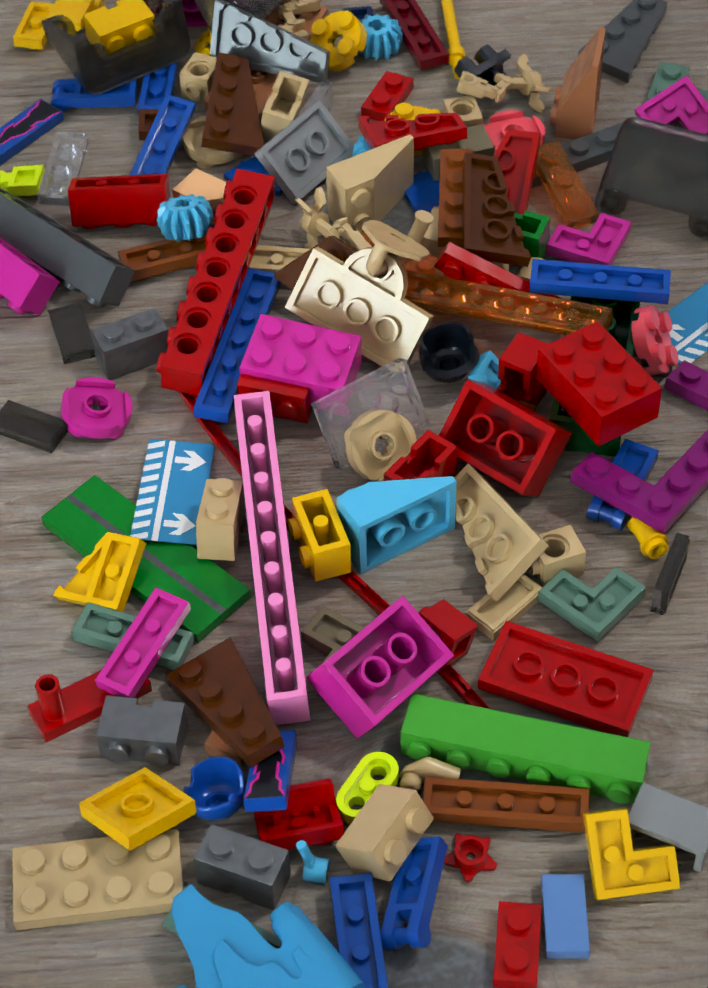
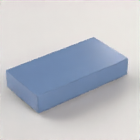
M542 874L541 894L546 959H589L590 945L584 874Z

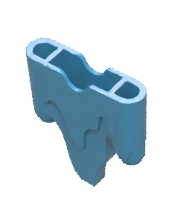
M192 884L173 898L171 913L177 933L193 966L196 988H365V983L325 935L310 921L299 906H293L290 901L278 906L270 915V919L273 922L271 928L282 943L280 948L275 949L260 935L248 919L239 912L212 904ZM180 985V986H178V987H176V988H188V987H187L186 985Z

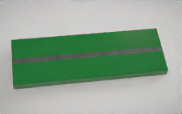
M94 475L45 513L41 519L47 529L85 557L94 551L95 545L107 532L126 536L131 535L136 505ZM143 540L146 546L130 592L145 603L155 587L188 601L191 610L179 628L193 632L195 642L199 643L251 598V591L247 586L213 561L198 559L197 550L190 544Z

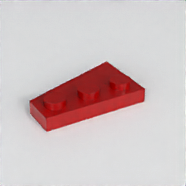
M458 113L419 114L415 117V120L399 119L398 115H386V121H369V116H358V127L371 149L409 134L414 137V151L423 150L428 146L438 144L449 145L458 140L468 139L467 126Z
M508 129L493 156L498 158L507 185L506 194L508 200L512 201L515 213L523 215L528 209L541 135L538 132Z

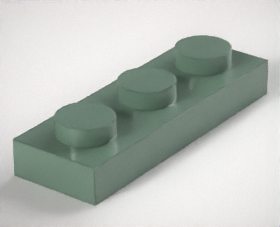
M87 602L71 631L73 641L113 652L136 616ZM179 628L156 665L173 670L183 665L194 643L193 632Z

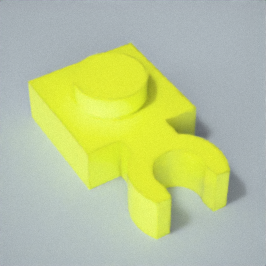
M44 165L13 167L11 173L0 170V187L15 196L29 197L40 195L47 176Z

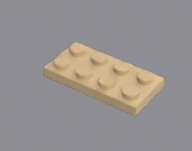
M178 828L169 829L131 851L110 836L12 848L13 923L16 931L168 913L172 908L173 898L184 887Z

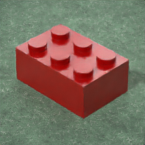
M598 321L538 348L536 379L598 447L658 418L662 387Z
M467 379L439 436L457 446V457L521 495L539 497L572 432L482 382Z

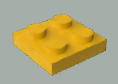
M146 767L79 802L80 813L84 819L129 851L197 814L193 798Z

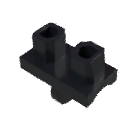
M487 44L481 47L474 57L478 65L466 56L457 62L454 72L460 78L462 72L467 71L488 81L490 85H496L497 83L493 81L496 73L507 76L503 72V64L510 59L511 54L506 49L497 53Z

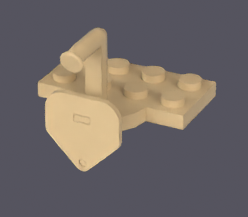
M424 210L415 212V221L407 236L380 221L369 220L364 222L361 228L375 245L374 247L363 248L351 254L345 262L320 247L313 248L284 308L314 326L362 336L363 356L398 377L404 375L420 344V336L428 328L434 317L405 299L408 289V278L404 265L411 260L418 262L426 260L430 254L420 243L428 226L433 223L434 217Z

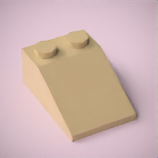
M409 134L326 167L328 217L333 223L337 219L347 217V223L351 224L352 229L363 233L364 231L361 227L364 222L369 220L381 221L404 197L405 191L414 183V137Z

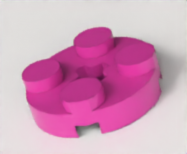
M99 377L82 378L76 381L74 387L69 390L67 388L64 391L60 409L61 416L68 425L69 433L75 437L86 436L97 439H117L123 435L124 429L128 426L131 419L133 404L130 395L125 390L123 394L116 389V383L108 379ZM92 405H99L101 411L91 409Z

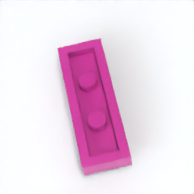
M155 587L96 677L97 687L118 697L134 698L191 610L189 602Z

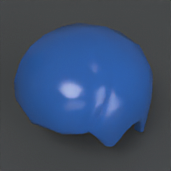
M225 756L210 757L191 768L189 787H184V793L195 800L197 814L194 816L207 821L228 819L244 804L246 781L236 760Z

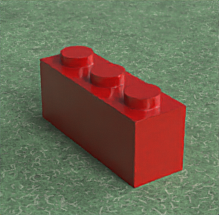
M168 174L72 178L67 189L72 226H82L84 229H95L101 225H114L117 228H125L134 223L158 226L157 210L160 208L161 203L168 201L170 198Z

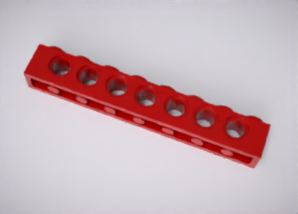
M237 169L233 180L226 182L224 189L225 201L223 204H218L215 212V227H209L205 240L206 250L205 252L200 251L198 254L196 276H190L186 289L188 297L186 301L179 303L176 327H170L167 336L166 353L161 352L158 358L156 371L161 373L162 388L198 396L272 207L275 190L274 176Z

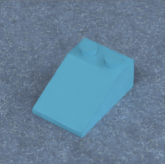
M453 476L368 482L357 488L349 489L336 497L337 513L350 542L351 562L360 574L455 529L457 481Z

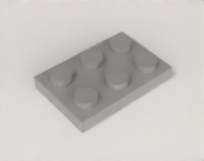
M318 100L257 150L254 155L267 172L275 177V182L291 203L295 204V199H302L326 178V167L348 159L352 155L354 144L322 102Z

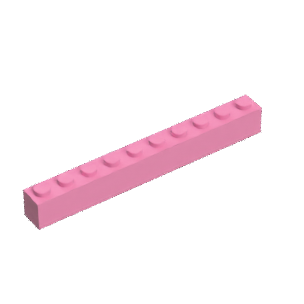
M269 391L233 395L268 709L276 725L311 721Z

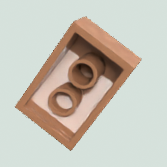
M600 27L564 74L562 86H556L554 104L558 106L552 105L550 124L555 125V138L574 140L591 134L594 131L600 96L606 28Z

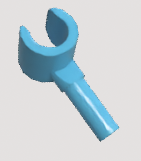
M304 840L298 841L296 847L304 862L303 881L326 884V873L330 867V859L315 857Z

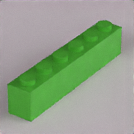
M414 693L411 695L401 729V755L409 756L414 760L432 757L459 767L461 770L468 768L487 772L497 778L510 777L528 781L534 785L589 788V794L609 798L616 803H634L644 781L651 743Z

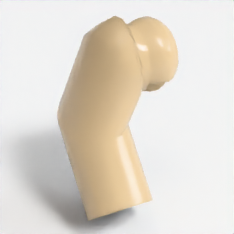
M424 757L406 765L402 769L399 785L401 788L414 789L419 792L425 777L459 779L461 768L432 757Z

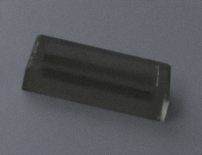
M81 302L48 310L49 319L64 364L96 357L93 338Z
M8 400L0 410V435L43 451L53 453L68 433V425L63 419Z
M676 532L654 587L651 612L663 615L668 609L687 560L690 539L687 535Z

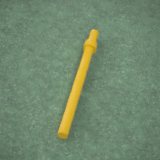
M441 0L449 45L447 51L449 53V64L453 68L454 77L460 80L454 69L457 62L466 57L465 50L460 44L453 0Z

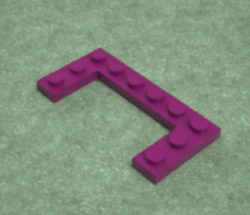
M684 360L666 377L664 388L708 411V372ZM708 430L654 486L593 452L572 471L570 482L664 534L708 487Z

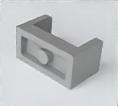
M643 782L628 814L631 838L633 839L636 831L696 854L693 870L701 873L708 857V808Z

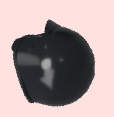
M440 323L426 329L420 336L419 359L422 369L429 377L438 382L452 383L461 380L479 361V351L474 344L471 330L463 323Z

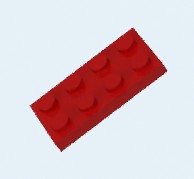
M505 621L478 678V689L609 734L629 737L652 681L654 670Z

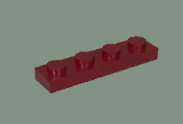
M379 0L387 15L390 16V19L398 20V24L401 27L402 40L420 70L449 64V53L416 0Z

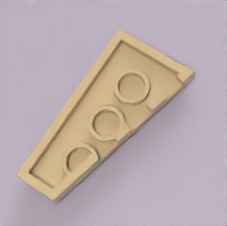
M467 464L455 477L457 481L455 518L462 525L467 546L472 549L476 561L474 562L479 573L484 576L487 583L485 588L488 595L498 602L549 545L476 469Z

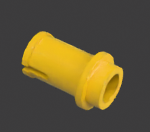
M633 516L629 519L627 526L641 544L640 551L644 556L650 559H658L666 554L668 551V538L665 534L659 533L658 530Z

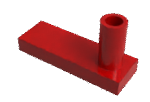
M100 671L63 689L60 688L59 680L54 675H42L36 680L35 689L38 701L27 705L29 715L46 743L101 716L106 695H115L97 687L95 679ZM148 677L134 698H139L152 691L151 682Z

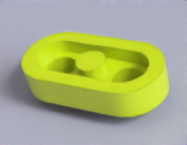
M385 752L369 753L361 759L336 796V805L341 819L345 823L351 824L360 812V810H354L351 807L354 805H361L363 807L379 784L396 787L399 780V767L393 756ZM375 775H382L385 778L382 780H375L372 777Z

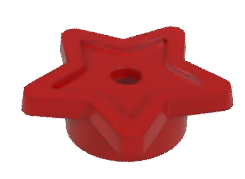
M459 833L456 834L454 851L445 856L444 864L460 869L467 883L471 882L479 871H494L497 863L488 854L491 839L489 837L479 838L473 835L463 836ZM467 855H474V859H468Z

